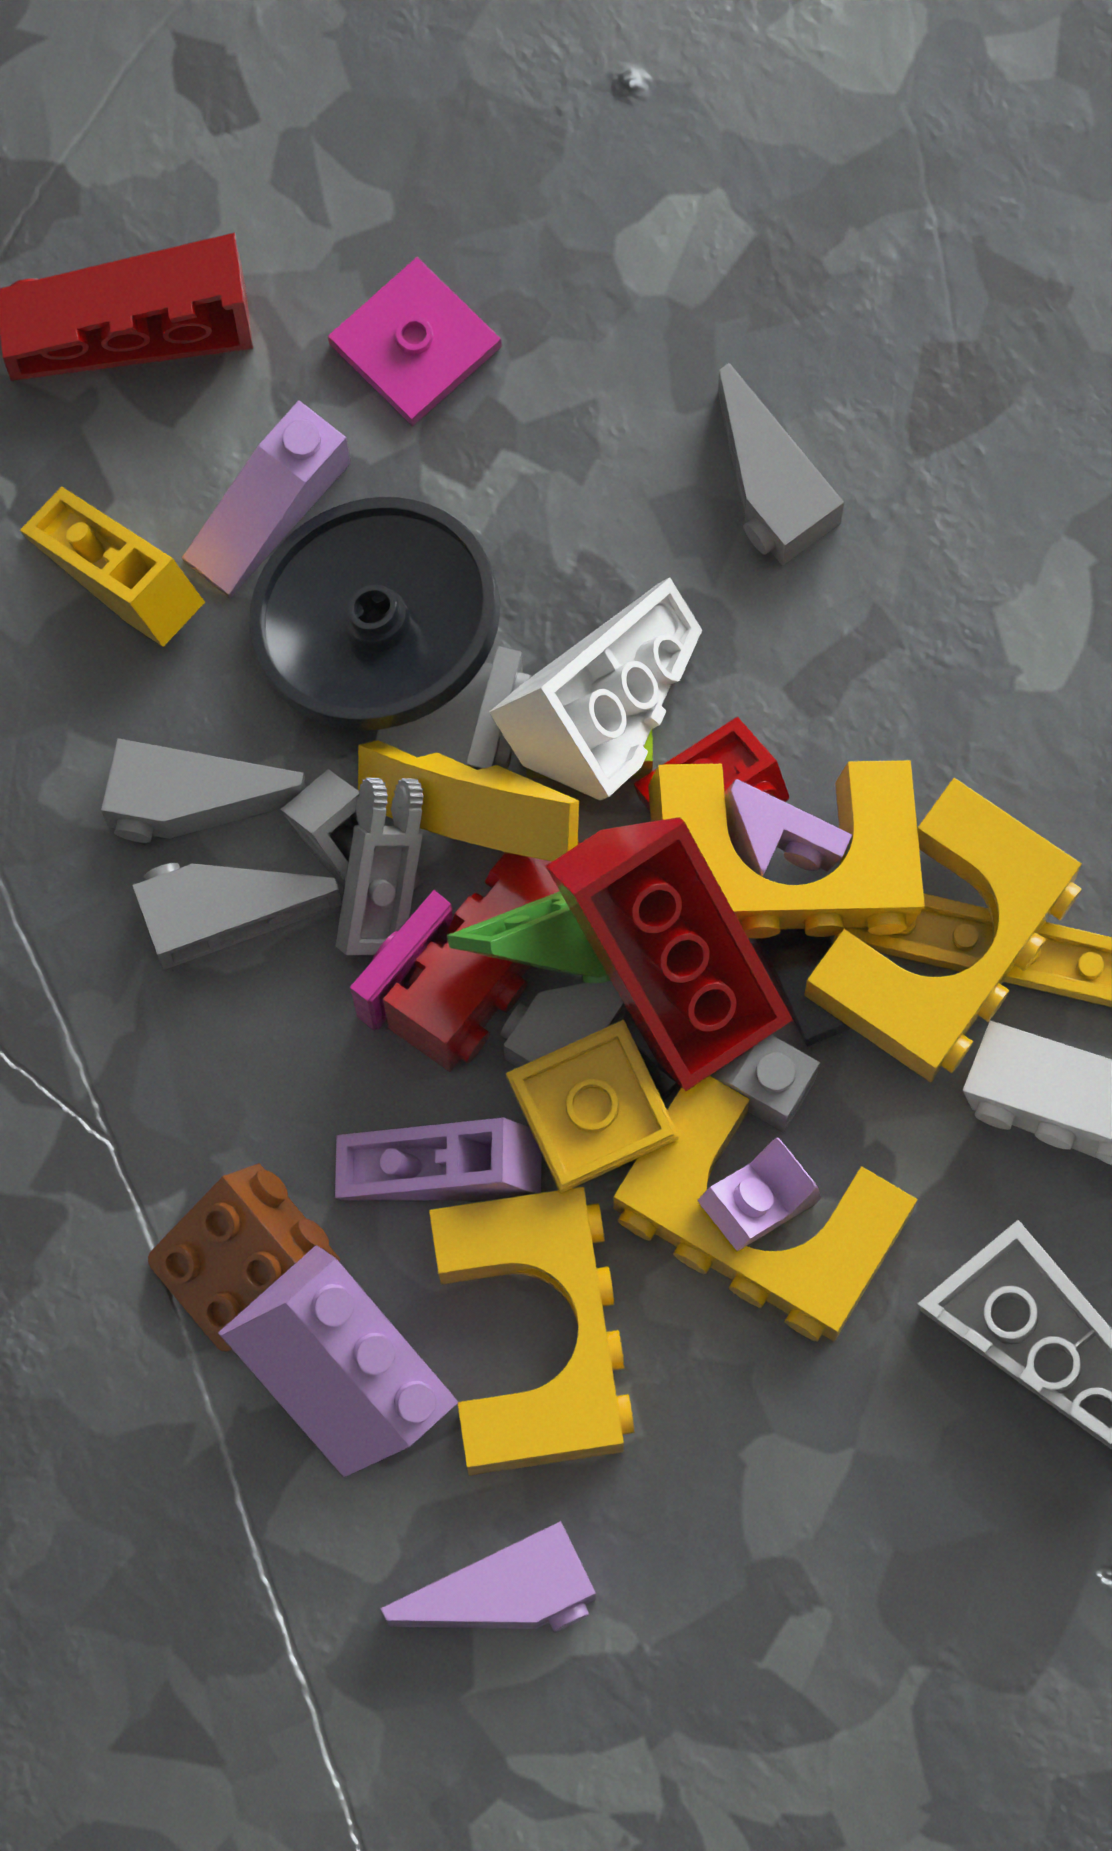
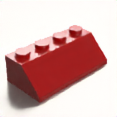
M680 817L600 830L546 865L547 870L655 1059L685 1091L793 1020L686 823Z

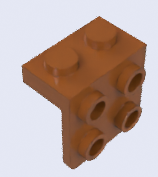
M260 1163L222 1176L148 1255L150 1268L219 1350L225 1352L232 1349L218 1332L315 1245L334 1256L338 1261L341 1259L329 1246V1239L324 1230L301 1213L288 1197V1191L284 1183L275 1174L265 1170Z

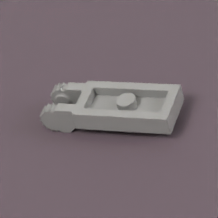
M366 778L360 784V790H358L359 797L357 798L355 808L359 825L354 826L335 945L346 955H375L382 943L393 932L399 931L409 919L423 836L419 832L424 796L418 779L402 778L398 780L391 807L394 826H384L388 795L385 782L382 781L383 779Z

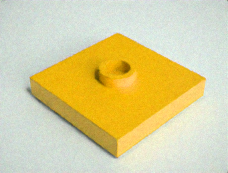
M624 1019L506 1073L509 1085L560 1194L679 1139L675 1126Z

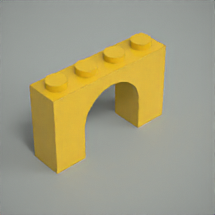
M911 760L847 762L835 785L839 828L852 834L842 858L839 860L838 867L828 876L803 885L780 884L763 878L751 870L738 856L728 834L722 764L658 765L648 785L651 822L680 817L686 823L748 938L775 936L780 933V929H805L806 935L826 937L839 934L844 928L868 927V932L873 935H892L901 933L907 929V926H911L925 907Z
M956 778L952 779L918 826L919 850L972 885L984 899L993 924V940L989 950L976 964L960 973L944 977H927L901 968L844 929L807 979L804 996L930 1083L942 1067L950 1073L957 1068L973 1044V1041L965 1036L978 1016L987 1022L990 1021L1010 991L1002 985V982L1015 965L1023 971L1028 968L1046 941L1045 938L1038 934L1039 930L1050 915L1061 920L1082 890V888L1074 884L1082 863Z
M708 1076L687 1091L681 1087L667 1109L679 1139L636 1159L613 1196V1209L621 1213L618 1222L630 1232L645 1240L651 1241L654 1234L673 1244L677 1247L673 1255L695 1271L706 1274L711 1267L731 1279L732 1282L729 1289L746 1302L762 1308L767 1301L788 1314L785 1323L806 1338L817 1342L821 1335H824L835 1342L911 1216L918 1199L861 1166L825 1226L812 1239L800 1246L782 1251H763L748 1246L736 1251L697 1200L707 1191V1183L712 1170L747 1115L750 1099L711 1076Z
M577 1187L561 1194L557 1190L429 1210L441 1285L510 1274L531 1276L548 1283L566 1299L574 1313L578 1326L577 1344L571 1359L561 1373L547 1384L531 1391L458 1402L469 1476L624 1452L623 1435L632 1434L635 1431L629 1394L616 1396L613 1370L625 1368L619 1330L606 1332L603 1307L614 1305V1295L609 1266L596 1268L593 1243L605 1241L599 1203L587 1205L584 1187Z

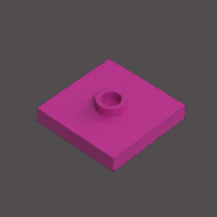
M418 257L328 335L329 344L412 426L502 347L501 338Z
M435 890L431 892L400 930L393 932L382 943L375 953L373 961L350 986L357 1018L373 1031L376 1028L379 1029L387 1020L383 1002L384 997L396 983L407 990L411 986L409 985L410 978L417 967L415 961L431 941L435 944L439 942L444 946L448 942L447 931L453 920L452 905Z

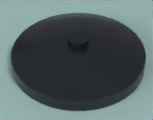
M399 497L366 498L351 501L318 514L293 531L279 545L264 566L252 595L249 620L250 635L254 652L267 679L281 698L295 710L319 723L336 728L365 731L387 729L416 721L433 713L455 698L473 680L485 663L495 641L500 618V597L493 569L483 547L470 530L455 517L442 509L412 499Z

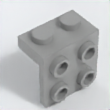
M497 646L493 664L485 662L473 680L455 698L433 713L416 721L378 730L375 741L380 740L416 757L438 752L476 770L495 765L509 769L514 751L489 712L521 684L532 677L529 674L523 673L522 652Z

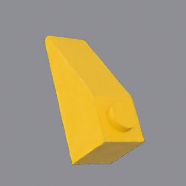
M62 486L20 529L25 538L126 623L162 647L170 641L205 603L172 557Z

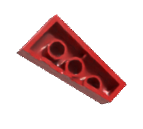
M235 233L41 279H22L8 287L0 288V338L2 356L10 380H22L253 349L245 281Z
M505 852L490 870L485 880V884L492 889L485 897L477 892L468 896L454 913L447 934H452L559 892L557 885L546 868V865L552 861ZM431 941L415 961L417 967L410 978L409 985L411 986L407 990L396 983L384 997L383 1002L388 1027L395 1034L451 1072L460 1059L470 1063L482 1049L490 1035V1032L484 1027L498 1008L507 1013L518 1001L528 983L522 976L530 966L449 948L448 942L443 946L439 942L435 944Z

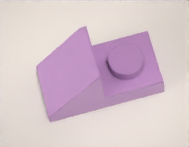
M735 779L724 792L727 828L733 847L741 860L760 876H763L776 847L784 850L783 856L786 860L802 869L818 871L821 868L828 872L842 858L852 834L738 779Z
M777 1137L750 1164L712 1185L697 1201L736 1251H739L815 1205L821 1199V1195L814 1181Z

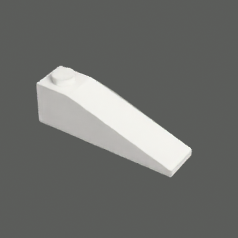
M667 578L521 684L489 713L522 766L593 798L603 800L613 794L642 767L648 753L643 746L651 729L661 724L666 710L662 707L663 701L671 684L680 681L702 629L671 578Z

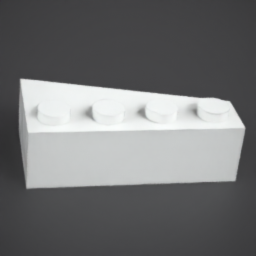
M990 1020L962 1090L971 1108L976 1111L975 1117L986 1124L1000 1129L1009 1130L1012 1125L1034 1133L1039 1140L1049 1145L1067 1150L1072 1148L1112 1165V1059Z
M1017 1220L918 1303V1307L922 1313L1112 1449V1329L1022 1223Z

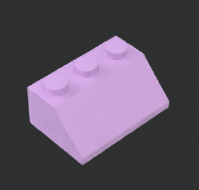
M317 1245L218 1332L343 1477L410 1447L458 1403L451 1392L340 1262Z

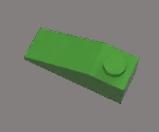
M560 891L447 935L449 948L547 970L582 975L583 981L586 983L611 981Z

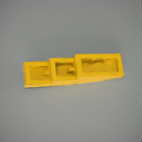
M380 740L358 745V790H360V784L363 783L362 780H366V778L383 779L382 781L385 782L388 795L386 816L392 819L391 807L398 780L411 778L418 779L423 789L421 829L479 846L548 861H554L578 845L579 800L498 765L476 770L438 752L416 757Z

